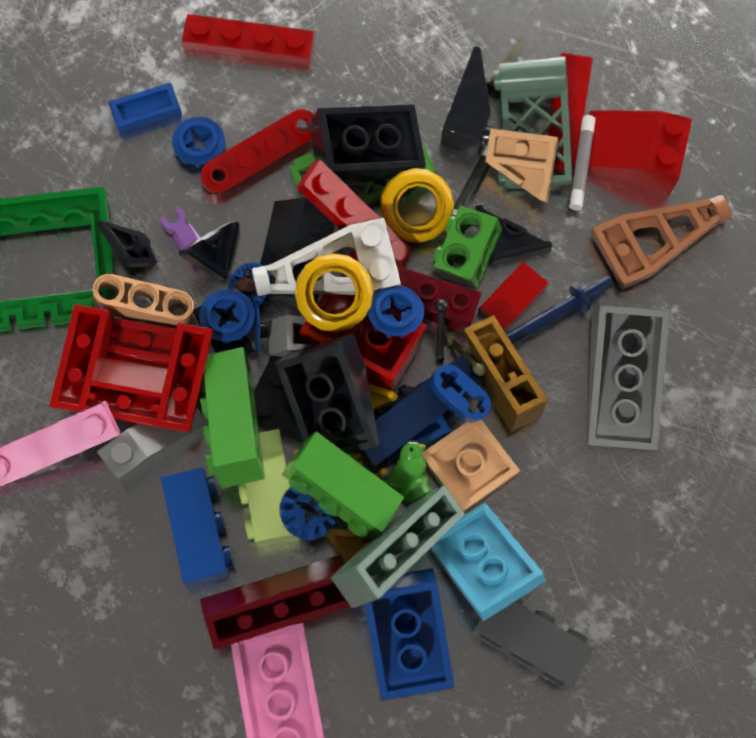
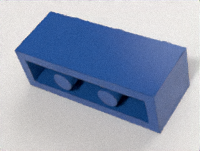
M204 467L161 477L182 581L185 587L191 588L229 578L227 568L233 567L234 564L229 545L222 546L220 533L225 532L226 528L222 511L215 512L212 498L218 497L214 476L207 477Z

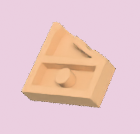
M491 129L485 162L542 202L548 203L558 138Z

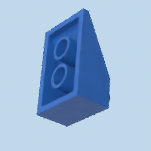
M430 568L404 573L379 599L365 604L381 700L454 687L438 584L434 570Z

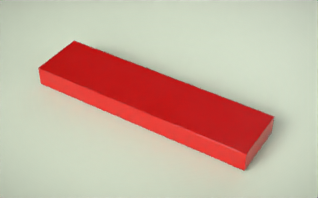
M561 52L560 57L566 58L571 161L572 177H574L593 57ZM561 97L553 98L551 117L560 109ZM562 116L557 120L561 125ZM552 126L548 130L547 136L557 137L559 143L563 138V133L555 126ZM562 148V149L559 151V153H560L561 155H563V156H564V148ZM555 157L553 174L565 175L564 164Z

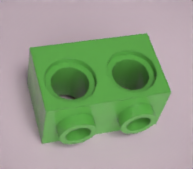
M460 205L457 214H453L449 218L446 227L448 235L444 244L439 245L434 253L433 264H435L434 268L439 277L477 290L502 231L499 219ZM476 226L480 228L474 236L468 237L464 235L465 231L470 227ZM455 258H467L466 262L462 266H451V263Z

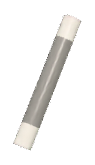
M585 115L582 118L569 207L573 210H581L583 208L596 120L591 115Z

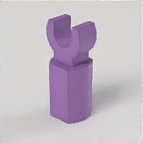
M176 207L175 211L179 218L177 222L169 223L164 216L160 217L163 229L169 234H174L173 240L182 249L198 240L200 236L192 225H187L183 209Z

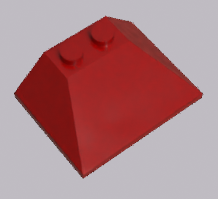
M74 304L49 407L79 413L106 401L115 420L191 434L213 329L178 323L177 329L114 318L109 310Z

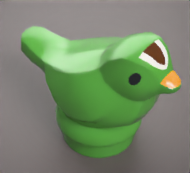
M417 441L405 443L401 449L400 457L386 477L380 478L387 485L398 488V493L404 497L406 503L418 499L431 490L428 484L429 478L424 475L426 461L423 457V450L426 448V445L420 444Z

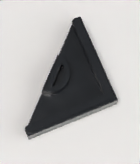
M482 205L475 206L476 211L497 217L502 227L501 234L490 257L492 266L552 250L553 246L550 241H543L528 233L527 229L505 217L502 219L485 210Z
M232 221L221 225L180 249L178 255L215 280H227L240 223Z

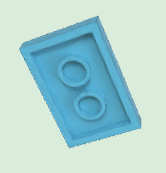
M485 502L466 513L429 549L483 622L546 582L541 569Z

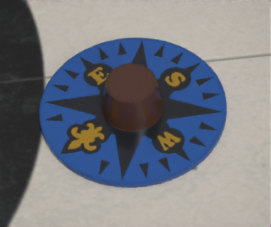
M250 262L243 264L232 274L227 289L236 290L246 295L252 302L255 310L256 305L260 307L264 303L268 294L258 296L252 269L262 265Z

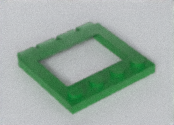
M105 186L0 199V236L91 225L96 278L104 274L115 275L113 249L97 227L101 220L110 222ZM106 288L99 292V295L106 300H112L117 297V293L112 289ZM93 289L0 301V332L12 331V319H16L19 330L47 326L46 315L51 314L53 325L70 323L74 304L94 307L92 302Z

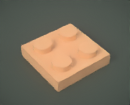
M482 419L473 423L466 422L423 452L426 466L439 484L446 486L463 512L520 472Z

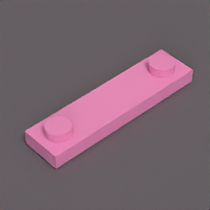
M104 401L1 446L0 487L119 436L121 432L107 402Z

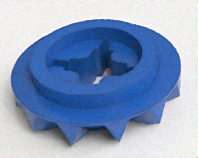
M192 117L183 121L177 126L172 136V146L175 155L184 164H194L197 168L222 154L224 145H226L222 128L215 121L206 117ZM193 134L201 141L207 139L204 141V151L199 149L198 146H193Z
M400 285L378 289L373 294L372 305L368 311V320L373 324L375 331H381L386 334L387 338L400 336L403 339L407 334L416 332L424 316V307L419 296L411 289ZM391 302L397 311H404L401 313L400 322L393 315H387L390 311Z
M232 289L219 290L209 295L203 302L199 312L201 327L213 329V341L218 340L226 344L235 340L241 341L248 332L252 331L255 320L254 306L250 299L239 291ZM234 308L233 315L237 322L228 321L221 327L222 318L218 312L227 314Z
M290 487L284 493L279 508L281 521L287 531L303 540H314L327 534L336 523L335 516L324 512L319 507V502L314 499L313 509L318 512L319 516L313 515L305 521L306 511L299 504L306 505L313 497L309 494H301Z

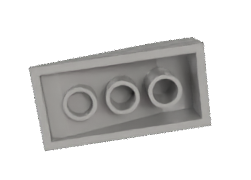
M593 305L590 339L587 445L658 450L670 311Z

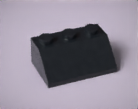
M306 197L275 201L260 264L262 266L273 264L337 232L338 227ZM314 259L299 263L293 267L292 272L296 281L305 265ZM271 274V284H275L276 278ZM271 293L268 294L265 300L298 308L295 294ZM313 294L316 304L323 294Z

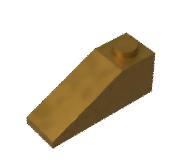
M490 316L464 328L463 333L475 361L483 363L486 367V372L482 376L494 406L509 430L512 432L540 418L548 399L495 316Z

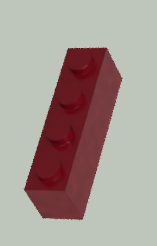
M341 554L200 599L203 617L213 649L217 650L350 607V604L330 578L345 564Z

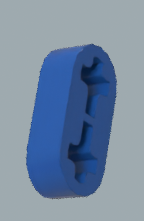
M447 364L432 373L429 382L431 391L462 420L473 423L480 421L489 414L491 410L490 397L458 367ZM448 374L453 377L451 384L455 389L452 387L442 388L443 379L440 375L443 377ZM465 398L470 401L474 398L478 399L477 408L480 412L476 410L470 413L467 410L470 404Z

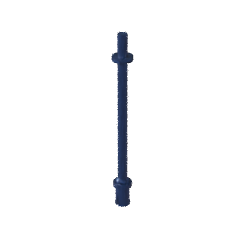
M605 275L583 289L577 284L571 285L569 288L571 296L512 329L506 335L514 345L577 307L583 312L589 311L591 308L589 300L612 288V280L609 276ZM430 378L415 387L402 385L396 393L398 395L396 401L375 410V414L377 415L388 408L391 409Z

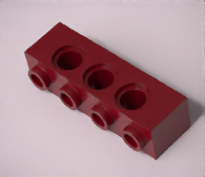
M350 251L348 256L358 261L356 253ZM397 266L401 286L414 291L423 303L424 316L422 323L437 327V311L434 305L437 300L443 299L448 303V308L444 312V330L464 336V328L471 326L482 292ZM343 273L341 274V277H348Z

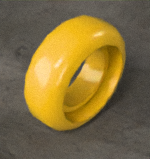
M412 168L399 172L388 181L381 194L380 212L382 218L406 242L422 243L436 238L445 231L449 218L453 215L454 200L450 187L441 176L428 169ZM416 186L425 187L435 197V211L426 222L409 224L399 215V199L409 188Z
M336 253L318 256L305 265L297 278L295 288L297 307L306 321L320 330L330 332L348 330L361 322L371 308L374 293L371 277L363 265L348 255ZM333 271L341 272L348 276L353 282L356 292L354 302L350 308L338 314L326 313L321 310L313 297L314 285L318 278L325 273Z

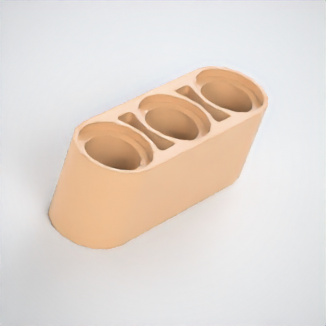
M114 274L101 275L93 284L92 302L94 307L109 310L113 316L177 329L178 323L188 325L191 320L194 302L192 297L182 290ZM106 288L112 289L118 296L112 300H106L99 295V292ZM140 296L147 297L151 300L152 305L147 308H141L134 303V300ZM179 304L185 308L186 313L181 316H175L169 311L168 307Z

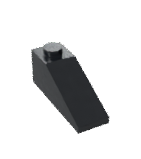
M474 46L444 123L440 143L477 156L481 144L488 145L490 130L494 127L488 125L491 110L481 48Z

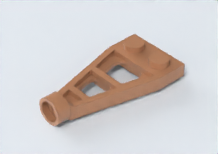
M719 195L712 199L624 214L592 228L591 235L623 290L652 277L714 226L730 220L732 213L727 200ZM684 215L688 216L694 226V230L681 238H676L667 221ZM648 227L658 228L665 240V245L653 255H645L633 235L634 231Z

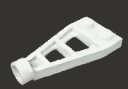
M379 218L349 225L273 264L253 268L252 273L258 296L271 293L295 294L297 281L294 279L292 272L295 265L315 259L318 256L334 253L344 247H351L355 250L358 262L363 265L371 277L374 293L378 289L401 286L385 219ZM330 272L323 274L321 279L316 281L313 289V294L355 295L356 293L354 284L349 277H336ZM272 274L276 278L275 284H270L268 275Z

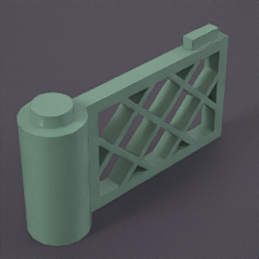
M557 57L500 64L499 71H494L493 77L495 91L501 90L503 130L518 132L521 129L525 133L535 134L524 124L535 112L541 115L548 122L538 131V135H545L552 126H555L563 133V138L557 144L555 157L564 164L565 175L552 176L551 186L573 184L566 58ZM561 97V107L552 117L540 108L547 99ZM523 101L531 108L518 120L510 114L509 103ZM561 116L562 125L557 121ZM510 121L515 124L511 129H510ZM562 148H564V156L559 153ZM498 171L499 184L505 183L506 190L522 188Z

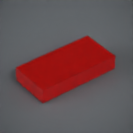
M523 261L479 307L478 312L485 318L494 315L505 332L548 287L549 282Z

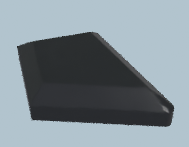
M104 220L97 224V227L125 267H152L157 263L150 246L151 242L145 233Z

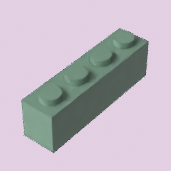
M445 485L429 491L407 506L386 526L383 533L369 541L330 578L352 608L377 600L465 514Z

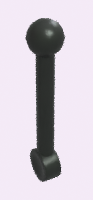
M439 299L434 305L437 311L436 361L444 362V312L448 308V303L443 299Z

